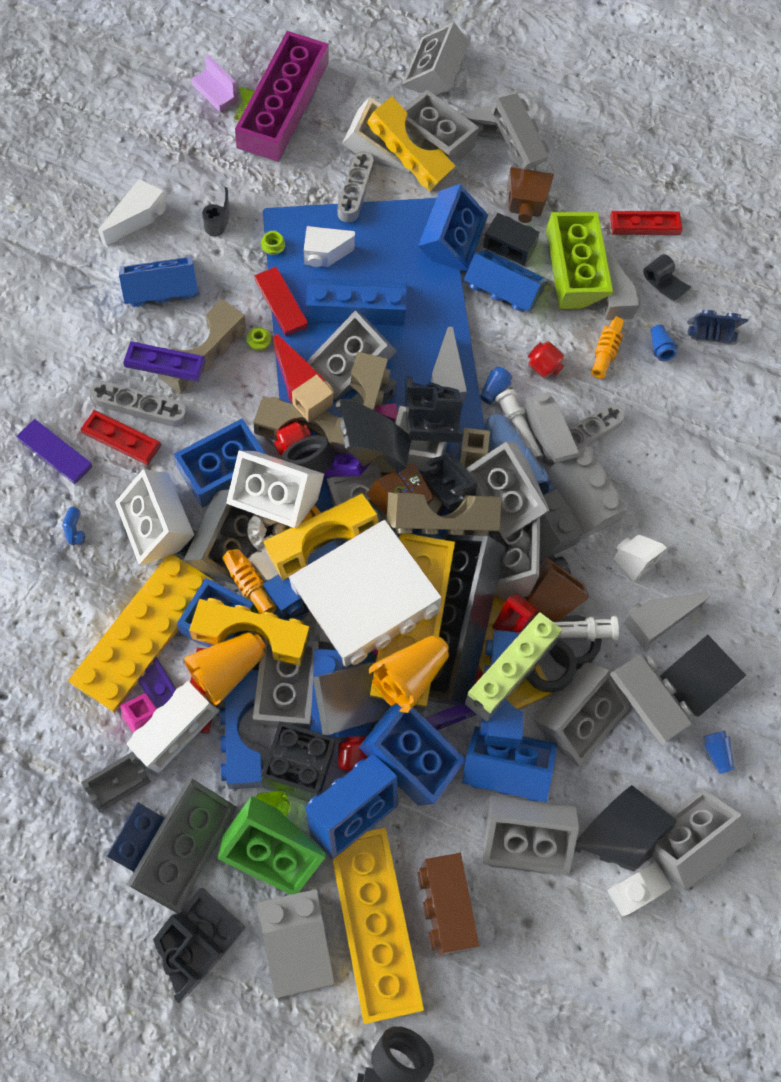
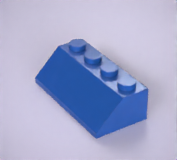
M309 278L307 283L306 320L307 322L344 323L354 311H357L366 317L372 325L404 326L405 282Z

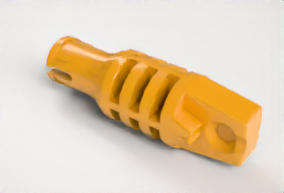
M617 316L611 321L609 327L604 326L595 350L596 360L590 373L597 379H604L606 377L609 364L615 360L624 336L621 333L624 320Z
M239 549L227 551L223 556V560L230 572V576L234 579L244 597L251 599L260 614L262 612L273 613L277 606L264 589L263 584L265 582L261 579L260 574L257 573L256 568L253 567L252 562Z

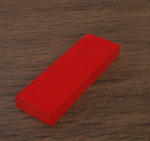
M611 211L610 214L612 235H681L683 231L680 211Z
M277 267L254 275L255 282L285 336L308 328L307 320Z
M96 410L92 411L80 429L82 434L147 466L161 447L160 441Z

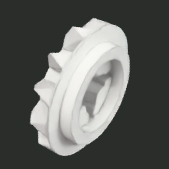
M255 514L248 524V536L255 548L264 551L266 550L264 541L273 537V535L263 538L267 531L264 526L274 525L272 533L275 536L286 531L288 525Z

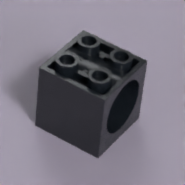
M280 721L261 774L263 788L307 802L314 796L321 795L335 752V738Z

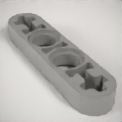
M358 152L353 157L338 202V218L343 222H353L359 216L374 166V157L369 152ZM354 177H363L364 179H363V180H354L353 178H354ZM351 192H356L359 195L349 196L348 194Z
M106 381L96 382L90 389L93 402L102 408L173 427L181 426L187 419L185 406L176 400ZM104 391H107L108 395L104 394L102 398L98 396V393L102 394ZM131 396L134 400L130 405L120 404L121 398ZM150 402L158 405L157 409L153 412L145 411L144 406ZM175 410L179 411V414H176L175 417H171L170 413H174Z
M609 404L570 427L571 435L577 437L580 442L576 445L577 449L589 446L617 429L625 416L623 409L619 405ZM609 414H610L611 416H613V415H616V416H617L616 420H615L614 418H610L609 420L606 421V423L603 422V421H605V420L607 419V417H608ZM588 424H595L599 428V432L590 433L586 426ZM543 448L541 452L544 456L542 458L543 462L553 466L555 464Z

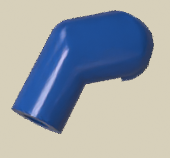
M69 507L62 523L66 540L73 546L75 544L82 545L85 542V533L77 531L76 527L81 511L76 507Z

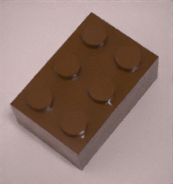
M461 852L425 859L417 872L420 890L425 889L427 897L423 902L425 919H431L433 930L428 932L431 950H437V956L440 957L472 951L478 948L479 941Z

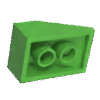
M251 796L224 833L218 859L292 895L300 892L326 858V853L277 808Z

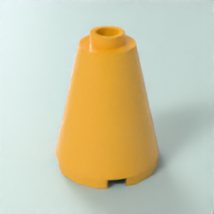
M250 632L190 654L183 660L186 661L185 665L196 684L202 687L205 692L208 691L204 695L216 706L225 699L265 656L263 649L266 648V645L258 634L253 636Z
M428 636L375 662L369 669V674L374 672L375 678L372 680L374 687L388 704L393 706L397 703L402 707L399 710L400 712L408 713L448 659L449 648L447 643L440 637Z

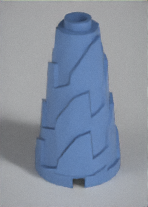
M493 414L488 417L485 423V430L490 431L488 446L490 452L506 441L516 442L528 461L542 494L553 491V484L545 469L539 465L532 450L527 448L518 431H515L508 418L500 414Z

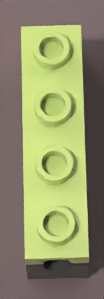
M539 612L470 689L465 705L488 722L554 647L562 629Z

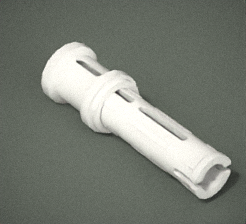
M510 389L500 393L495 398L496 403L501 405L505 417L508 418L515 431L519 432L527 448L532 450L536 459L538 457L541 460L544 456L524 418L526 411L520 406L516 398V390Z
M612 616L611 619L588 617L585 621L553 622L562 629L558 639L586 638V640L594 641L597 638H612L613 641H618L619 625L617 616Z

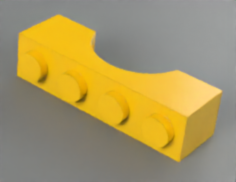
M391 96L372 113L366 123L370 126L372 132L386 143L387 148L396 154L404 167L410 170L416 176L419 183L430 192L448 176L455 165L441 149L424 150L417 147L409 139L405 129V120L408 113Z
M360 494L300 523L297 528L292 527L264 541V545L282 580H285L308 566L310 553L320 543L334 538L351 540L378 524L379 521L376 512L365 496Z
M209 598L207 601L199 599L189 629L192 639L216 645L234 633L250 631L261 635L268 641L274 660L301 666L310 636L309 626H306L303 621L297 619H289V621L278 619L277 615L269 612H262V614L254 613L249 608L241 605H236L235 607L226 606L222 601Z

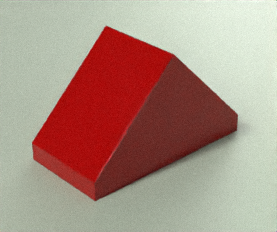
M514 594L506 600L492 628L499 631L521 633L538 612V609L520 595Z

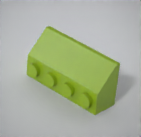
M552 212L546 228V235L559 309H582L612 295L613 289L598 212Z

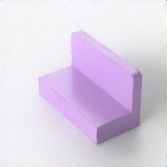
M208 55L205 57L206 70L193 77L192 82L200 93L219 112H222L238 102L237 86L235 80Z

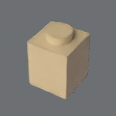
M316 375L292 391V402L303 417L310 422L333 406L334 391L327 381L323 382Z

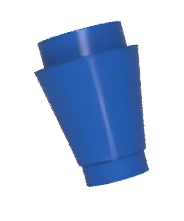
M659 324L652 327L650 332L654 356L660 361L673 359L677 354V344L664 325Z
M496 367L495 370H491L480 394V399L492 405L495 398L511 385L512 375L502 367Z
M726 731L703 736L705 740L703 745L718 773L721 774L735 770L730 736L727 737Z

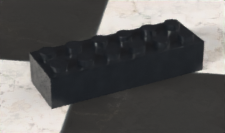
M443 534L442 540L455 542L439 637L448 645L449 657L430 684L428 701L468 707L465 705L468 692L475 685L505 546L489 536Z

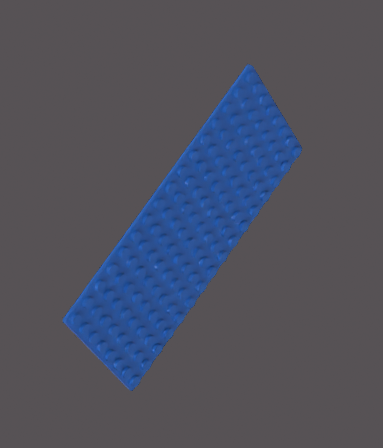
M437 198L363 202L359 216L353 222H343L338 218V204L265 208L263 210L264 233L276 231L285 240V248L281 253L276 255L266 253L268 270L277 267L305 319L307 283L309 278L405 282L406 314L404 326L373 325L397 350L387 361V369L391 370L389 378L397 382L396 395L385 405L395 403L398 411L400 406L405 407V376L413 377V382L422 385L431 382L432 372L447 328L453 327L467 390L460 414L462 432L464 428L485 430L460 269L432 261L418 247ZM307 226L355 231L354 250L329 267L304 265V244ZM272 313L274 336L278 334L306 362L343 324L308 322V328L285 336ZM276 356L279 398L284 402L292 404L288 398L289 395ZM353 388L338 400L333 398V406L326 411L334 416L343 418L342 411L336 408V402L340 399L351 400L358 391ZM309 430L311 436L318 435L317 433ZM448 442L445 454L446 452H451L459 461L461 443ZM323 477L319 497L314 504L321 513L334 507L327 484V479L332 477ZM445 507L440 516L448 515L454 512V509L448 511ZM413 528L412 533L408 534L442 540L443 534H447L448 529H439L438 534H424L422 529L417 530ZM489 531V535H479V536H489V537H491V531ZM334 538L333 540L337 547L345 543L343 538Z

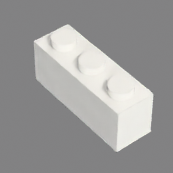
M187 681L183 686L176 689L173 697L164 706L158 708L154 712L153 717L143 727L134 732L127 745L148 768L160 773L219 710L198 688Z

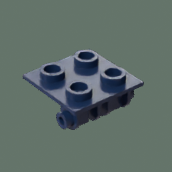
M702 310V313L696 314L687 321V323L693 324V326H689L687 334L692 336V339L705 340L706 337V340L710 341L714 327L713 341L717 342L718 340V342L731 344L732 341L736 342L738 338V332H734V330L748 322L749 319L741 318V314L726 313V316L717 315V311Z
M137 802L106 857L134 873L165 818Z

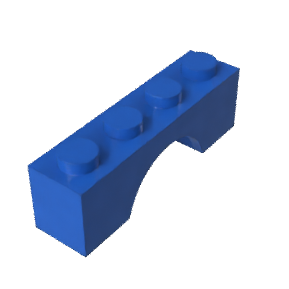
M494 630L492 639H487L485 656H490L489 665H485L484 674L521 633ZM506 700L488 722L481 719L480 735H485L484 745L518 749L523 737L524 712L515 708Z
M251 670L225 697V708H220V724L225 725L226 734L225 736H220L221 753H226V764H221V780L227 781L228 789L263 787L261 780L263 771L261 753L248 748L239 737L240 722L255 704L258 670Z

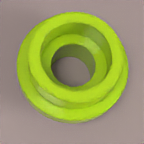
M269 231L262 238L261 247L265 253L276 255L284 250L285 240L280 233Z
M253 328L247 333V344L255 351H264L271 343V334L265 328Z

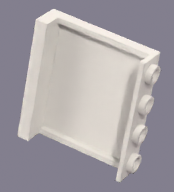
M385 520L289 576L292 589L297 596H301L342 657L345 667L350 664H359L367 657L369 652L376 648L380 650L386 647L393 637L400 633L404 635L410 632L417 622L424 618L425 620L431 619L441 608V596Z

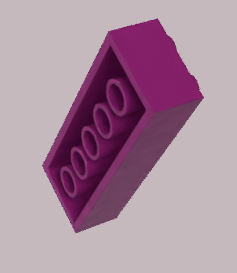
M286 31L235 127L237 149L277 162L280 161L329 64L328 43Z

